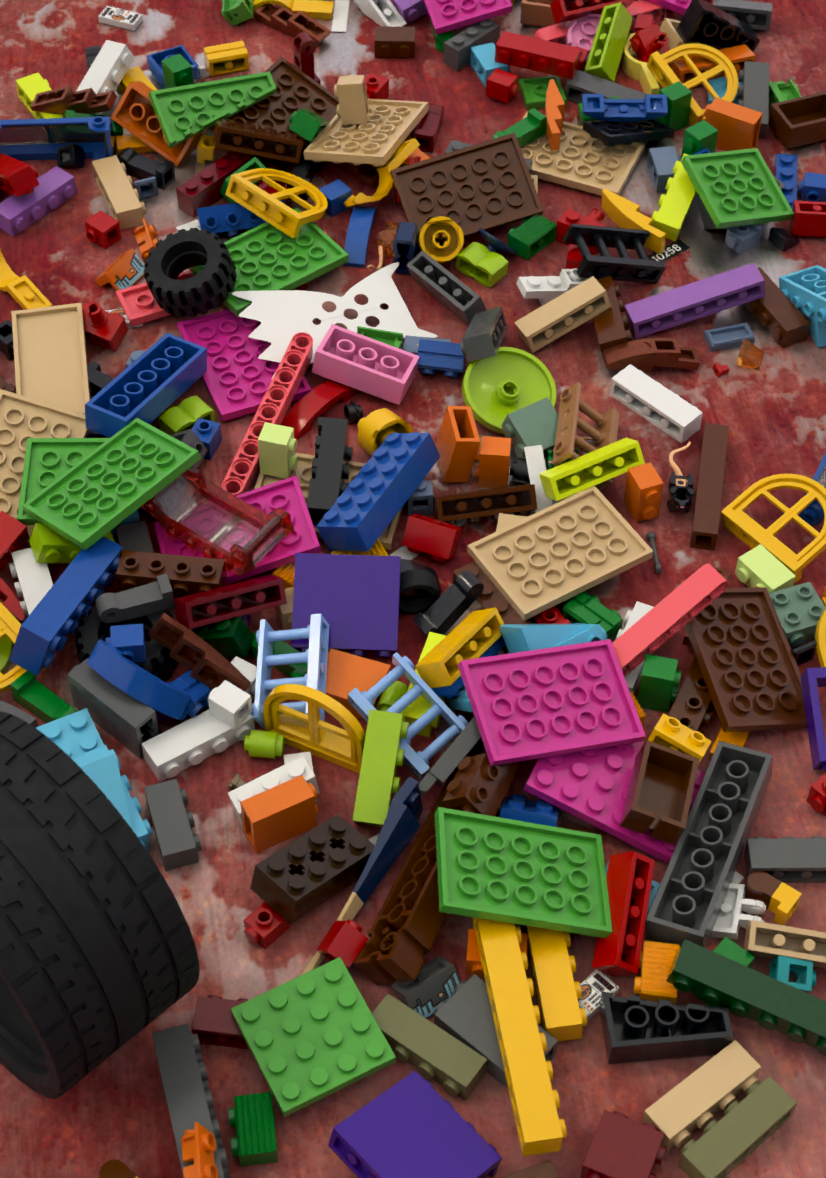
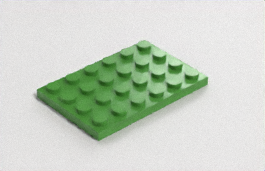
M297 207L293 209L298 213L301 212ZM265 222L224 242L236 268V280L232 292L293 290L349 262V254L314 222L302 225L296 238L289 237L273 225ZM193 266L188 269L196 275L204 266ZM228 292V298L221 302L239 317V314L250 306L252 301L236 297L231 294L232 292Z
M135 418L28 500L22 507L25 513L86 550L148 500L152 499L167 485L171 484L182 473L190 469L201 459L198 450L141 419Z
M442 807L437 808L435 812L439 912L602 938L612 934L604 854L600 834Z

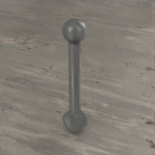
M648 532L646 538L650 541L651 549L653 550L655 573L659 574L661 573V564L659 563L655 545L656 534Z

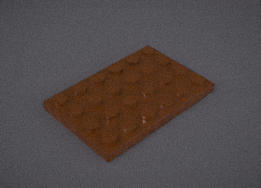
M281 56L265 71H270L277 88L276 93L227 119L234 121L235 125L243 126V123L255 125L256 129L264 130V127L276 129L277 133L285 134V131L293 132L289 129L291 125L289 120L294 111L298 112L299 109H309L330 122L337 114L339 99ZM215 125L209 128L213 132L215 129ZM298 135L303 141L302 153L311 142ZM252 155L253 158L256 157L269 169L283 171L291 163Z
M515 133L390 170L408 223H416L419 231L430 219L444 216L452 219L461 227L465 239L480 234L479 228L487 232L523 221L536 214H543L542 205ZM438 236L435 242H438L441 246L445 240L440 239V236Z
M726 588L718 598L685 625L723 731L742 732L807 728L800 679L801 673L767 588Z

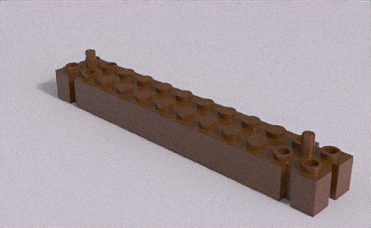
M482 738L477 741L465 757L486 753ZM522 761L500 765L504 773L485 812L482 813L483 815L495 816L499 812L502 800L506 792L511 788V782L516 772L520 769ZM458 766L449 775L368 933L370 936L368 943L363 946L353 962L376 985L388 984L396 980L398 982L415 980L420 974L422 966H424V960L421 957L431 951L435 937L445 923L447 913L439 912L435 812L438 807L448 808L442 800L447 792L448 784L454 779L458 771ZM469 805L450 808L476 813Z

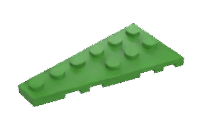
M269 71L150 91L149 99L168 147L171 148L214 126L216 121L221 122L222 119H227L275 94L277 88Z

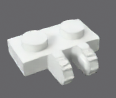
M730 883L711 937L725 938L726 936L729 939L737 940L740 926L746 929L751 920L764 922L761 917L754 914H764L766 905L758 900L744 899L746 892L745 884Z

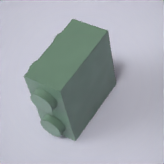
M547 397L508 414L501 426L505 437L511 438V442L515 447V453L519 458L526 459L524 447L542 445L543 454L546 457L549 455L548 450H553L555 446L559 415Z
M806 582L769 593L789 646L798 647L803 643L815 640L817 623L826 607L812 584Z

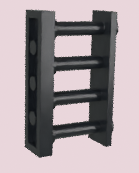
M571 224L562 240L564 244H575L579 248L583 257L576 271L579 278H591L594 276L595 279L611 276L614 281L657 284L666 269L663 261L650 260L643 247L650 235L649 231ZM588 246H597L601 256L591 255ZM607 247L616 248L620 257H611ZM627 249L635 250L639 259H631Z

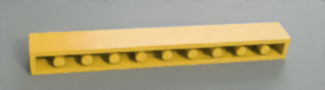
M472 917L522 1156L560 1151L562 1140L567 1137L564 1119H559L557 1109L560 1108V1100L557 1089L552 1090L550 1080H553V1069L551 1062L546 1061L544 1052L547 1051L545 1034L539 1033L537 1024H540V1012L538 1005H533L531 999L534 996L532 979L527 978L525 970L528 969L526 952L520 951L519 944L522 943L520 926H515L513 923Z

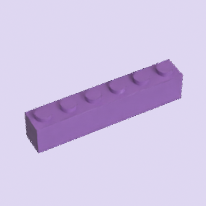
M755 263L741 266L625 305L628 325L635 339L765 297V280Z

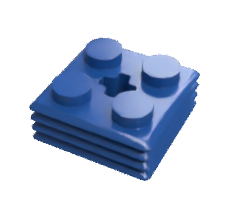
M183 45L146 56L148 69L164 89L162 60L174 55L181 54L192 66L193 80L200 77L199 65Z

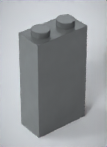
M89 658L81 664L74 666L67 674L74 706L79 710L87 708L92 720L138 758L142 759L144 756L141 743L159 735L156 711L123 692L99 675L86 663Z
M474 974L468 981L463 980L454 990V995L448 1001L443 1000L439 1003L434 1011V1024L488 1059L487 1072L508 1089L486 983ZM538 1025L539 1033H544L546 1038L547 1051L544 1052L545 1060L550 1061L556 1055L558 1040Z

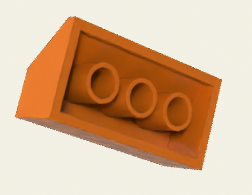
M141 81L130 82L110 118L179 167L197 148L202 134H205L207 129L169 148L149 99V92L154 90Z

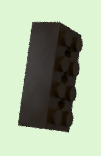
M336 814L256 864L250 889L291 925L359 880L375 845L340 815Z

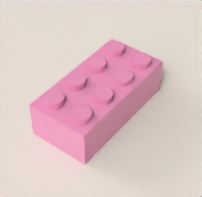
M332 324L315 352L312 373L400 405L415 377L420 356Z

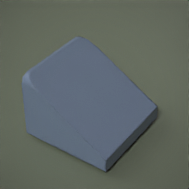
M155 176L134 181L133 189H137L140 200L158 195Z

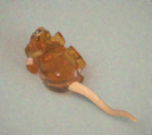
M386 221L385 225L388 229L380 231L376 237L379 265L376 268L370 264L367 268L371 267L376 272L382 268L383 254L390 257L395 256L393 253V242L399 223Z

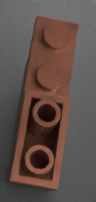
M648 338L629 341L604 349L602 353L606 368L613 370H623L631 364L642 372L651 373L653 366L698 370L700 365L696 348L679 347L677 339Z

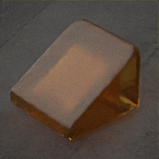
M743 338L736 365L759 370L764 352Z

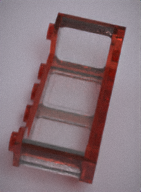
M191 468L186 470L171 484L167 485L152 499L142 505L161 524L173 540L178 539L184 542L190 550L199 551L205 558L224 559L226 571H233L239 576L253 571L256 568L255 565L282 538L288 536L294 530L287 511L278 507L275 511L266 514L204 479L201 470L198 468L195 471Z

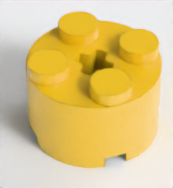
M444 216L434 217L427 221L419 231L417 240L418 252L420 253L423 250L440 265L446 264L453 260L461 251L464 235L461 227L452 219ZM438 236H440V239L445 240L441 246L438 242H435Z
M387 408L371 412L366 417L360 419L357 424L358 444L371 457L390 433L414 432L411 425Z

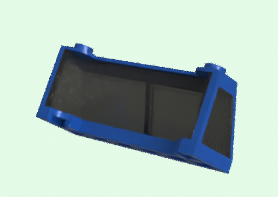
M110 117L0 120V153L20 161L57 160V148L72 143L84 149V159L93 158L94 161L116 155V137Z

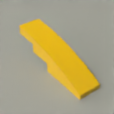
M605 188L602 190L601 208L620 228L649 231L650 235L644 246L660 255L665 250L666 233L652 227L653 219L641 214L639 205Z

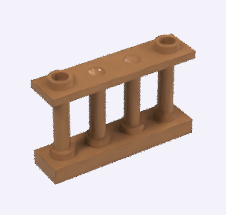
M579 382L570 388H566L560 396L552 462L555 466L566 459L571 461L580 457L574 452V445L585 453H590L617 441L619 412L611 408L607 412L600 414L580 399L581 384ZM578 410L595 421V428L578 416ZM576 427L593 439V446L576 434ZM613 478L597 484L595 487L601 491L612 484Z

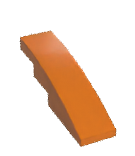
M554 79L549 81L545 105V116L547 117L546 138L551 151L559 150L565 112V103Z

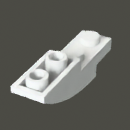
M574 268L562 269L559 276L519 277L516 284L524 299L538 298L541 305H545L589 278H579L576 272L577 269Z

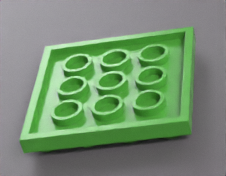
M758 148L686 155L683 157L681 163L717 229L792 219L794 212Z
M27 438L17 520L24 525L41 523L25 513L22 505L109 438Z
M341 957L231 1008V1014L284 1117L396 1062L395 1054Z

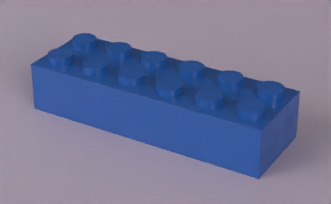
M166 333L85 404L86 428L111 438L135 418L150 424L207 372V348Z
M394 432L385 438L384 442L373 453V456L361 468V471L349 483L346 490L337 498L334 505L324 514L322 520L316 526L328 550L369 551L440 458L430 433Z
M103 536L94 545L86 550L82 549L21 625L9 661L36 676L44 667L48 669L56 656L54 653L63 650L68 641L67 636L69 634L73 636L76 633L77 628L80 626V619L85 615L88 616V611L92 609L91 605L95 603L100 595L104 594L103 589H109L114 582L116 576L113 572H116L122 546Z

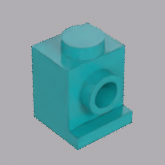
M777 956L770 960V977L806 993L811 992V989L815 987L816 971H813V961ZM789 973L794 975V982H789Z

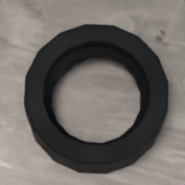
M421 569L407 570L400 573L399 613L417 615L419 612H426L439 598L436 578L432 573ZM413 589H426L416 595H403L405 592Z

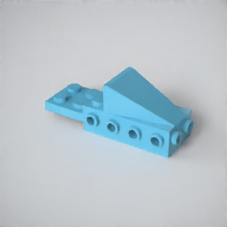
M816 265L779 277V289L810 322L808 332L816 346L819 348L826 346V269Z
M503 624L499 626L509 653L608 639L605 630L600 624ZM465 686L459 689L460 693L447 699L451 709L473 712Z
M87 708L36 727V729L59 746L91 778L122 815L146 850H151L149 836L153 835L150 824L147 819H141L139 815L142 812L138 799L136 797L131 798L128 792L131 790V786L126 775H120L119 769L121 766L114 749L108 750L107 746L104 745Z

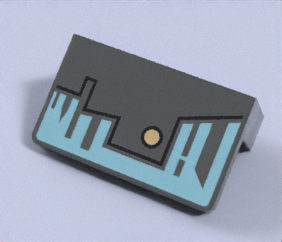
M438 956L422 966L421 972L415 980L396 982L391 988L398 999L427 1019L434 1015V1011L443 1000L448 1001L454 995V990L460 983V979L454 965Z

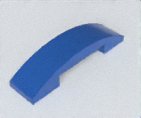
M582 94L583 114L595 119L634 122L655 119L668 114L666 94H645L644 99H604V94Z
M355 205L351 214L344 251L349 254V262L343 264V266L365 268L372 225L375 223L377 207Z
M99 639L86 662L93 670L111 684L147 706L177 720L181 718L192 698L191 694L171 682L166 683L122 656L123 652L104 640Z

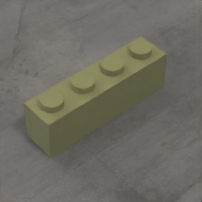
M387 994L372 1012L396 1058L401 1062H409L415 1066L418 1072L426 1079L431 1080L433 1078L451 1096L457 1097L458 1095L466 1101L487 1073L488 1059L390 994Z
M770 1076L762 1083L759 1081L755 1082L747 1090V1097L741 1102L738 1100L732 1102L725 1110V1116L720 1121L714 1119L704 1128L702 1132L704 1135L697 1141L691 1139L684 1145L680 1151L682 1157L679 1167L690 1178H725L793 1116L797 1102Z

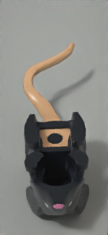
M688 442L682 448L673 450L669 454V463L674 470L670 475L668 487L670 500L667 501V507L671 512L676 510L688 513L692 505L691 497L694 495L693 476L691 473L688 476H683L680 468L673 461V456L686 450L691 442Z

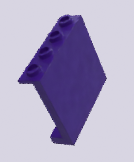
M295 553L292 629L307 628L311 622V614H322L329 624L328 653L331 648L342 652H350V654L365 657L366 653H376V657L391 658L392 653H398L401 556ZM309 639L291 640V647L299 652H306L309 649Z
M416 1071L333 1127L328 1144L332 1151L358 1178H483L486 1174L492 1178L495 1176L502 1159L497 1150L476 1132L472 1124L466 1122L454 1110L451 1103L444 1100L433 1089L430 1082L423 1079Z

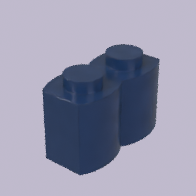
M400 222L398 224L393 242V253L395 255L393 263L399 262V266L395 270L396 274L411 275L406 265L418 255L417 240L419 229L416 223Z

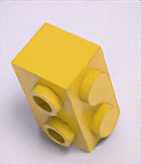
M664 713L648 738L649 741L699 758V763L712 742L705 738L702 733L693 731L681 724L678 719L669 717Z

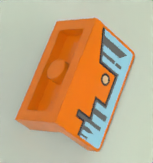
M131 248L121 254L95 279V282L100 287L110 283L116 291L132 287L144 275L145 263Z

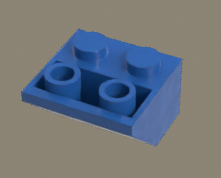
M510 794V797L504 798L500 810L501 818L557 827L558 807L538 798V801L526 800L527 797L520 794Z

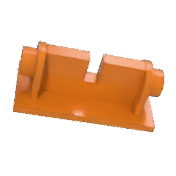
M143 218L144 225L137 227L134 235L139 245L141 257L146 261V258H149L148 254L151 249L157 247L156 243L159 239L156 237L159 234L153 224L149 225L145 218Z
M196 1122L194 1123L195 1130L189 1129L184 1131V1136L181 1138L183 1162L194 1161L193 1165L183 1167L184 1178H219L214 1162V1151L216 1150L215 1137L212 1132Z

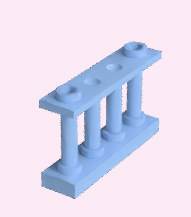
M311 614V622L307 628L274 631L266 619L260 620V630L256 632L258 658L255 700L252 703L253 712L251 714L262 729L265 728L263 705L270 691L275 687L283 684H298L326 694L329 624L322 614ZM309 639V649L306 652L273 655V642ZM298 663L308 664V673L304 677L271 680L272 666ZM308 702L280 703L308 715ZM319 707L320 720L324 721L325 710Z
M396 652L392 657V663L396 667L367 692L363 691L361 693L355 687L348 693V702L368 723L369 710H376L373 706L374 699L402 675L411 682L414 687L388 708L386 712L401 713L421 694L432 705L430 709L408 727L407 738H402L400 749L405 750L403 762L422 780L430 770L428 766L429 760L460 734L468 725V722L463 716H456L413 670L415 666L408 657H401ZM440 714L451 726L422 752L418 751L416 753L409 745L411 744L410 740Z

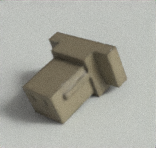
M237 773L233 778L228 790L231 791L232 788L236 789L246 784V782L240 779V774Z

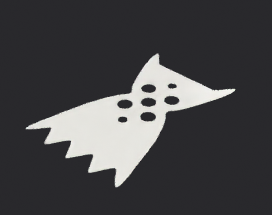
M399 262L387 265L351 287L342 297L328 293L302 290L237 291L231 293L236 297L252 301L251 305L239 314V317L261 322L248 337L271 343L258 357L262 360L280 363L292 337L297 333L305 332L313 338V357L310 362L312 364L315 352L331 325L337 323L344 324L347 330L357 333V327L360 326L403 333V338H405V335L438 337L436 334L417 328L391 278L399 266ZM358 294H363L367 296L368 303L359 305L355 302L354 297ZM326 301L333 302L336 305V310L326 312L322 308V304ZM382 303H385L389 306V308L387 310H383L380 308V305ZM346 309H354L357 311L358 317L356 319H347L344 316V311ZM369 316H375L379 319L380 323L376 327H370L366 324L365 320ZM318 318L321 320V324L315 325L312 321Z

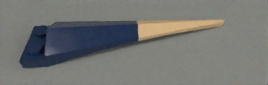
M410 776L393 797L385 822L367 864L336 921L353 920L421 825L417 820L423 811L419 782ZM317 951L302 975L316 969L325 956Z

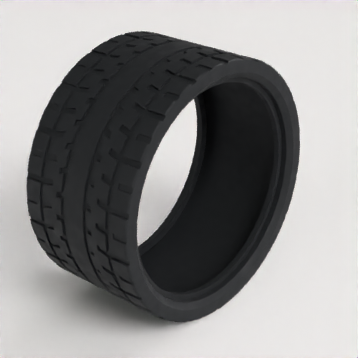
M0 711V1063L33 1091L44 1097L56 1099L66 1093L83 1077L110 1057L112 1053L117 1051L195 987L200 972L198 953L188 923L169 885L146 848L115 806L91 778L52 740L19 717Z

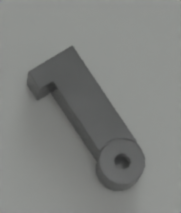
M167 573L156 576L157 581L118 593L109 592L100 595L95 601L100 620L103 623L121 622L175 608L173 591Z

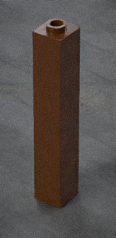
M705 423L690 548L715 551L729 426L710 423Z

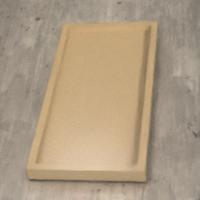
M74 303L11 311L16 394L85 414V404L90 400L82 304Z

